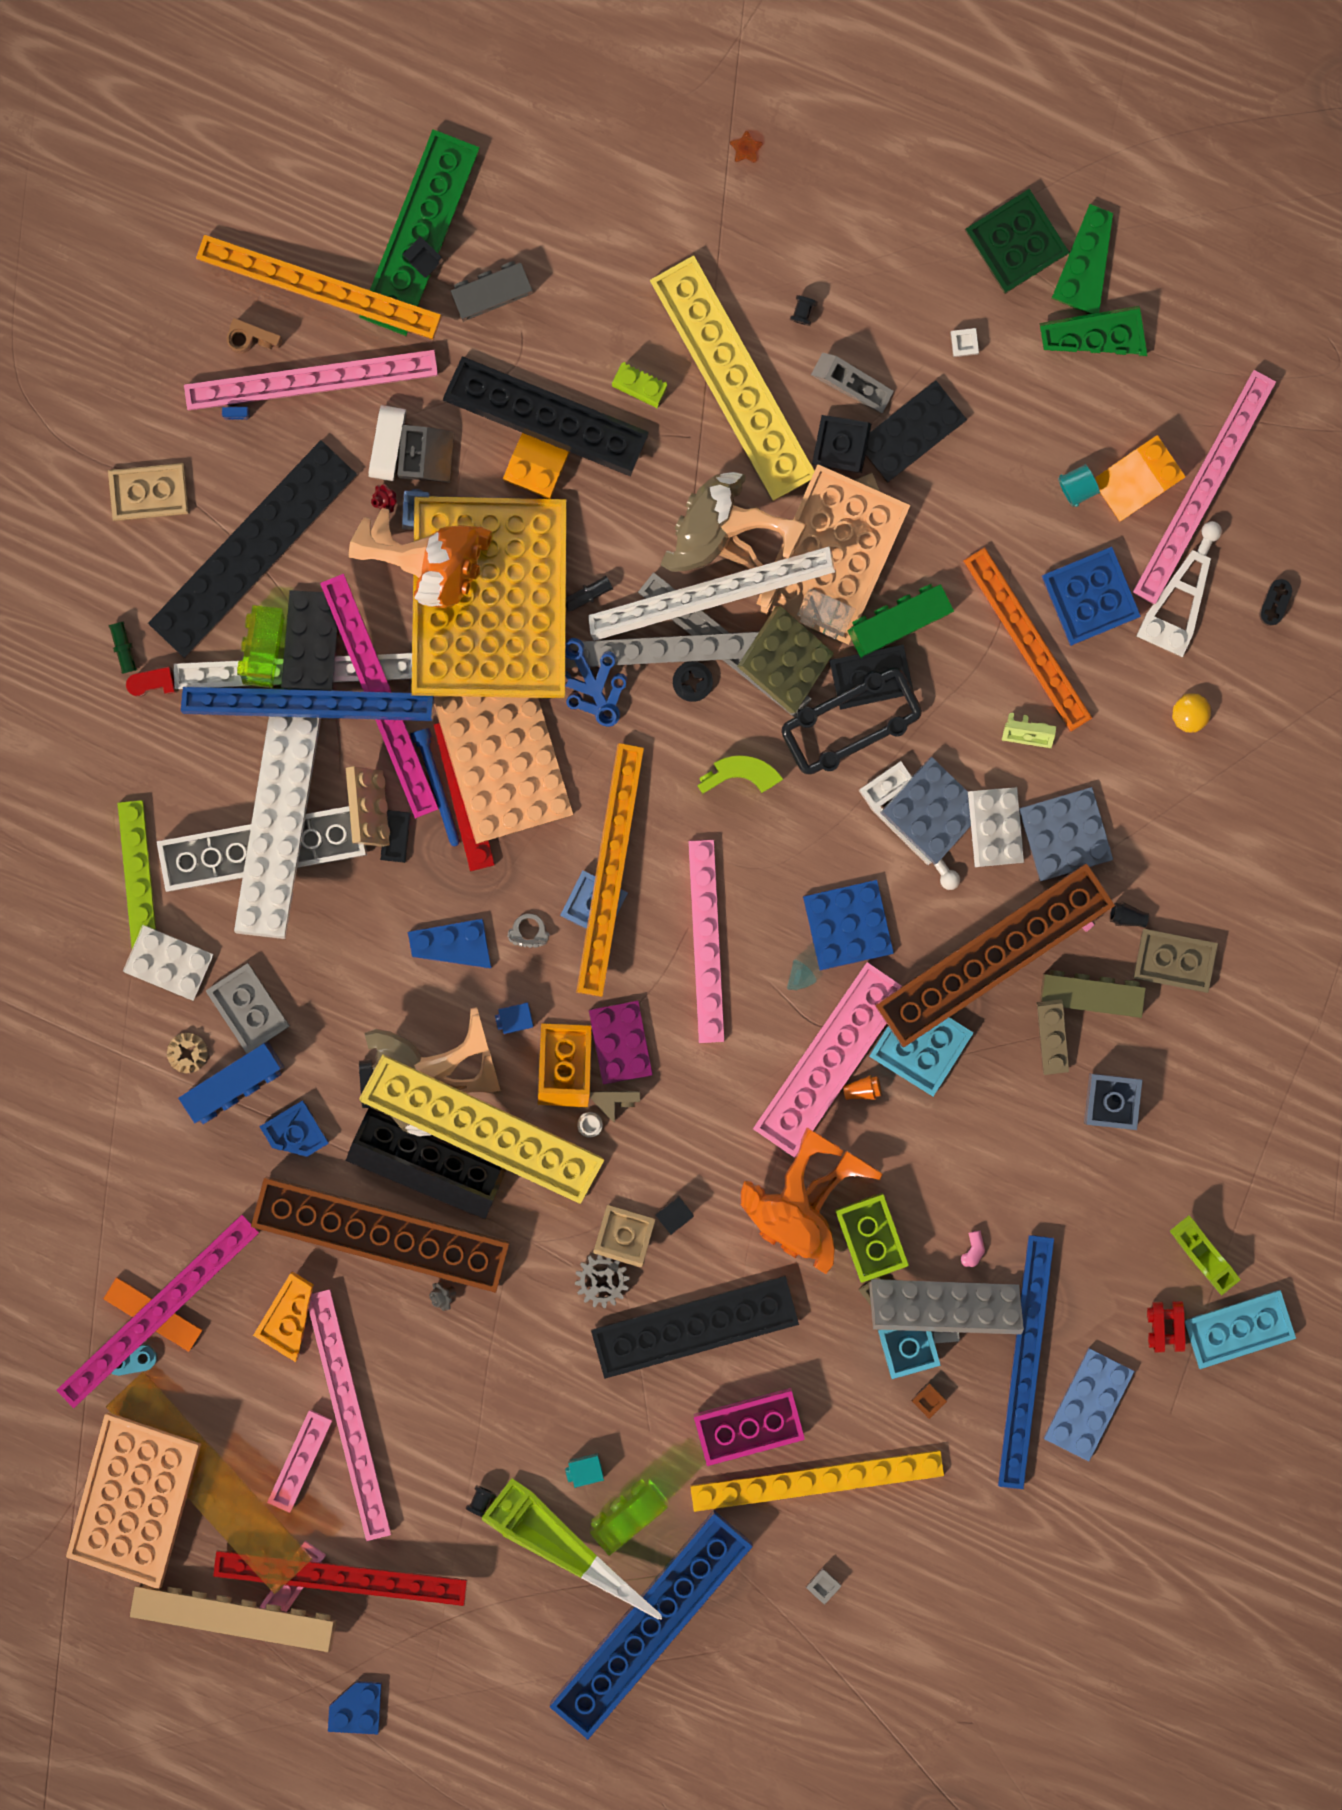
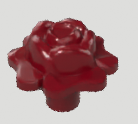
M386 484L377 485L371 499L372 506L380 510L382 508L388 509L389 513L394 512V506L397 503L396 493L388 488Z

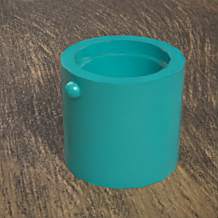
M1086 464L1065 475L1061 474L1058 478L1061 489L1072 507H1078L1083 501L1100 493L1098 484Z

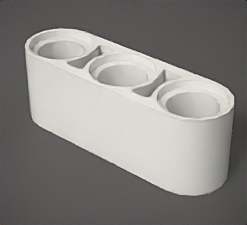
M381 405L371 455L369 477L394 481L406 409Z

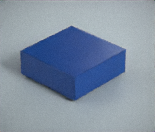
M222 407V417L225 420H248L250 418V410L248 407Z

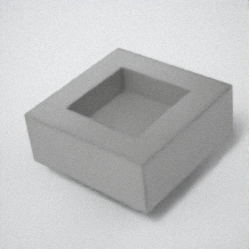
M824 1568L806 1585V1588L824 1605L841 1587V1584Z

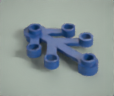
M577 638L568 639L565 643V657L575 661L585 682L572 678L571 674L565 671V677L568 680L565 682V687L593 696L596 704L584 701L579 693L573 692L569 694L566 700L567 706L570 709H580L595 715L597 722L603 726L610 727L615 725L620 718V710L616 704L621 690L626 687L627 677L621 673L613 676L611 681L613 688L608 700H606L602 690L610 668L616 662V655L611 651H606L602 654L600 658L601 666L595 678L583 655V642ZM576 644L579 650H572L570 645ZM604 657H610L612 663H606ZM621 679L624 684L618 685L615 680ZM576 698L579 703L573 704L570 699ZM605 710L611 711V712H612V716H610V717L606 716V715L604 714V711H605Z

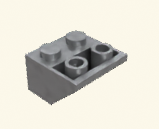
M402 425L398 477L402 479L450 483L454 432L430 427Z

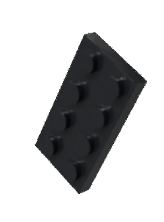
M934 381L870 432L866 457L888 483L965 423L967 419L940 384Z
M289 591L282 690L333 691L338 626L324 592Z

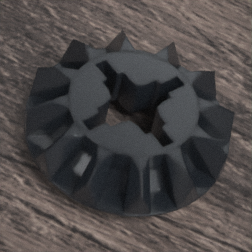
M686 662L675 671L672 681L673 688L676 694L683 700L698 702L710 693L713 685L712 674L702 663ZM689 671L692 672L694 678L704 679L696 684L695 693L690 685H682V683L689 680Z

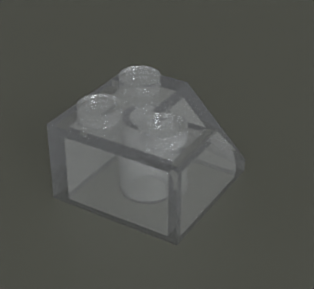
M809 587L797 616L801 617V623L812 628L817 624L824 628L823 634L837 639L838 635L844 636L856 608Z

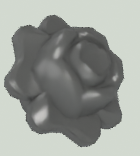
M441 1282L433 1283V1290L429 1294L433 1306L441 1308L443 1311L450 1310L451 1297L456 1295V1290L452 1286L445 1288Z

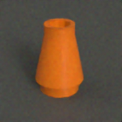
M869 1075L843 1086L846 1100H876V1097L882 1096L878 1076L872 1077V1075Z

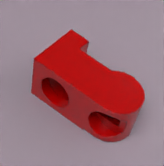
M171 667L133 674L126 681L127 691L136 697H142L148 691L162 688L166 695L177 693Z

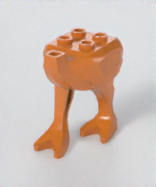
M806 1127L797 1156L785 1175V1187L782 1193L765 1194L764 1189L760 1185H754L751 1181H744L740 1205L761 1230L759 1234L763 1239L773 1245L779 1242L782 1244L780 1247L783 1251L794 1258L800 1255L803 1258L816 1259L813 1266L827 1274L834 1265L835 1246L830 1226L820 1214L823 1203L835 1186L845 1177L862 1176L880 1180L883 1174L850 1152L845 1151L833 1171L823 1177L812 1180L805 1190L804 1172L810 1156L815 1153L841 1156L844 1151L836 1144Z

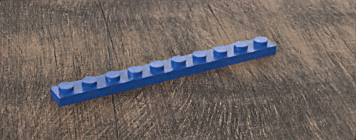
M183 687L181 712L182 714L433 721L435 697L390 692Z
M1028 1235L1020 1298L1024 1330L1022 1334H1016L998 1478L999 1487L1024 1489L1054 1238Z

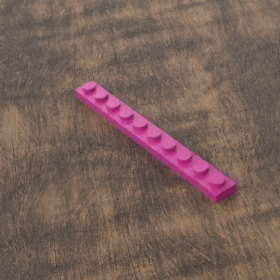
M343 573L321 582V587L363 691L392 693L345 574ZM375 719L414 817L417 818L438 810L439 807L404 721Z
M241 1215L56 1391L74 1409L254 1239L259 1232L251 1227V1223Z

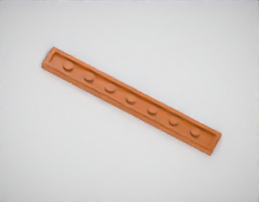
M984 547L965 559L963 562L1070 732L1092 719V716L986 548Z

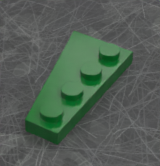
M1089 204L1051 299L1088 314L1099 313L1113 218L1112 212Z
M1140 305L1039 323L1044 350L1090 351V353L1109 352L1117 355L1138 354L1139 356H1148Z

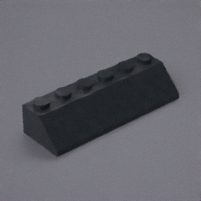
M368 1108L346 1158L347 1162L482 1219H486L506 1172V1169L433 1135L417 1136L407 1133L399 1127L392 1117Z

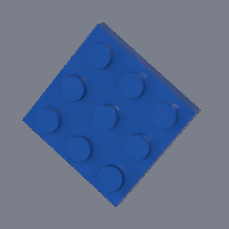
M1112 547L1041 576L1070 646L1141 617Z
M877 880L803 896L819 970L894 954Z

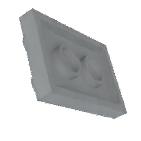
M249 963L206 990L247 1054L290 1027Z

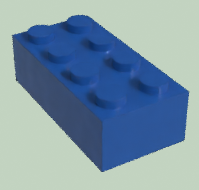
M266 1042L178 1099L194 1124L199 1121L205 1124L218 1116L216 1111L221 1107L225 1111L239 1102L237 1097L244 1094L247 1097L259 1090V1083L265 1080L268 1084L281 1076L280 1070L284 1068V1065L270 1043Z

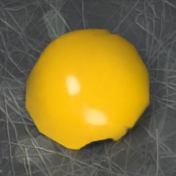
M1197 693L1183 695L1173 707L1172 719L1176 726L1184 732L1196 733L1208 724L1211 718L1209 702L1205 697Z

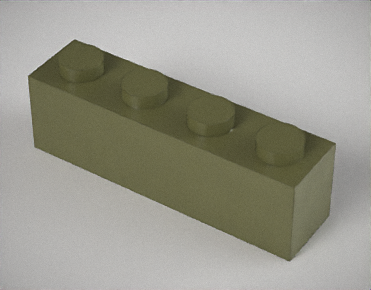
M1050 970L1049 975L1043 974L1040 1002L1062 999L1063 1008L1142 1018L1146 988L1140 987V982L1125 980L1124 985L1114 984L1115 978L1100 977V981L1089 980L1090 975L1075 973L1074 978L1064 977L1065 972Z

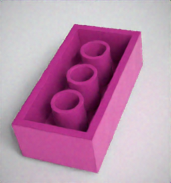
M791 1388L694 1414L707 1466L805 1440Z

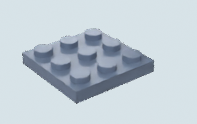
M932 757L920 767L880 812L934 865L944 857L971 826L968 791Z
M1092 787L1019 808L1040 881L1073 872L1086 863L1091 867L1113 860Z

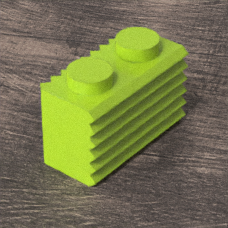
M623 362L615 375L612 387L658 408L667 390V383H663L662 379L658 381L657 377L653 378V375L644 374V371L640 372L639 368L635 369L634 366L630 367V364L626 365Z

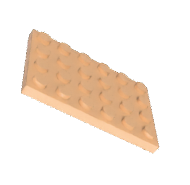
M817 465L793 519L807 524L793 557L830 547L835 572L781 587L770 610L773 611L775 607L781 606L799 623L849 645L851 637L847 630L853 627V621L861 618L910 505L821 465ZM784 543L775 562L783 560ZM760 594L758 601L756 603L760 606L762 594Z
M438 696L434 698L436 713L476 844L573 815L538 698Z
M109 1412L106 1413L66 1557L160 1589L164 1582L201 1443Z

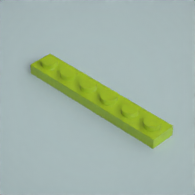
M144 800L117 803L132 948L142 925L156 930Z

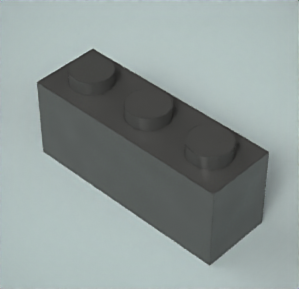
M515 261L502 265L501 271L496 273L487 271L478 275V280L469 283L468 280L455 284V289L451 290V294L462 321H467L532 295L533 291L522 264H516Z

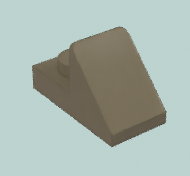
M590 1091L589 1098L615 1123V1102H620V1107H635V1102H640V1091Z

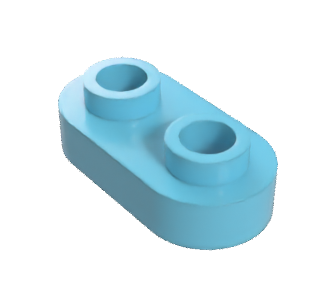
M140 1345L123 1362L122 1367H117L111 1374L120 1376L147 1371L155 1365L157 1354L151 1346ZM140 1354H145L148 1357L146 1363L140 1362Z

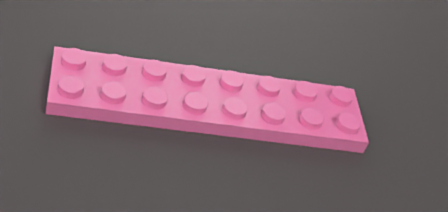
M866 962L753 1129L795 1158L806 1127L814 1130L886 1025V1022L874 1005L900 988L901 985Z

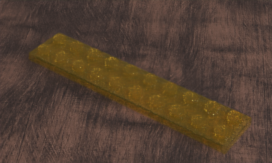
M142 1372L106 1406L112 1414L201 1443L187 1498L274 1594L313 1560L308 1552L145 1372Z

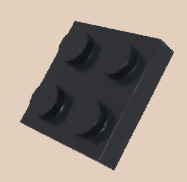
M821 415L812 465H821L825 468L862 474L872 424L864 421Z

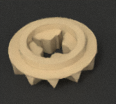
M183 1033L174 1037L167 1049L169 1063L181 1073L198 1071L205 1064L208 1054L205 1042L199 1036L192 1033ZM180 1044L186 1049L192 1048L194 1045L196 1046L191 1053L194 1062L189 1060V1058L179 1061L183 1053L182 1048L179 1046Z

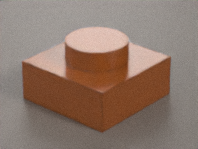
M930 1383L911 1400L928 1419L947 1402Z

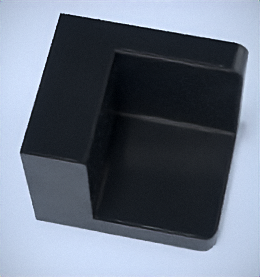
M421 236L403 253L404 258L424 278H427L443 262V258Z
M679 1195L655 1213V1216L670 1235L694 1217Z

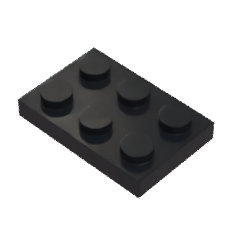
M904 644L876 650L861 658L859 654L829 660L836 695L864 682V677L871 671L881 673L893 667L899 668L904 672L913 690ZM894 677L885 682V686L880 692L866 691L839 705V710L904 697V694Z

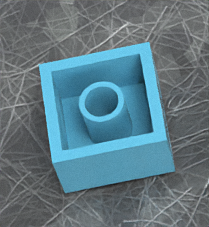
M878 1330L891 1379L941 1366L931 1331Z

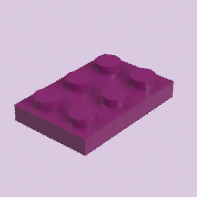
M633 1001L589 1010L603 1085L653 1075L639 1002Z

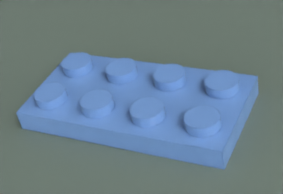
M1088 1348L1043 1438L1090 1461L1134 1370Z

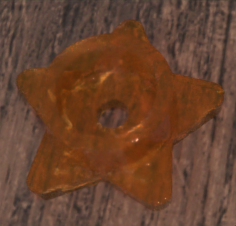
M748 131L744 132L741 139L730 141V145L736 150L735 162L747 159L755 163L757 161L756 151L763 143L753 140ZM745 146L749 148L747 151L744 150Z

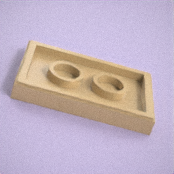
M184 463L108 470L113 521L189 514Z

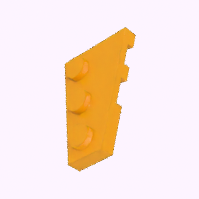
M292 1271L253 1336L294 1362H297L314 1284Z

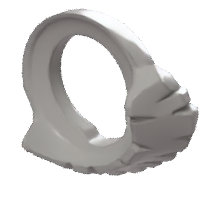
M523 914L515 920L512 929L508 931L507 937H509V941L513 942L514 945L537 948L547 944L550 934L545 930V924L539 916ZM525 919H533L539 925V932L532 940L523 939L519 932V925Z

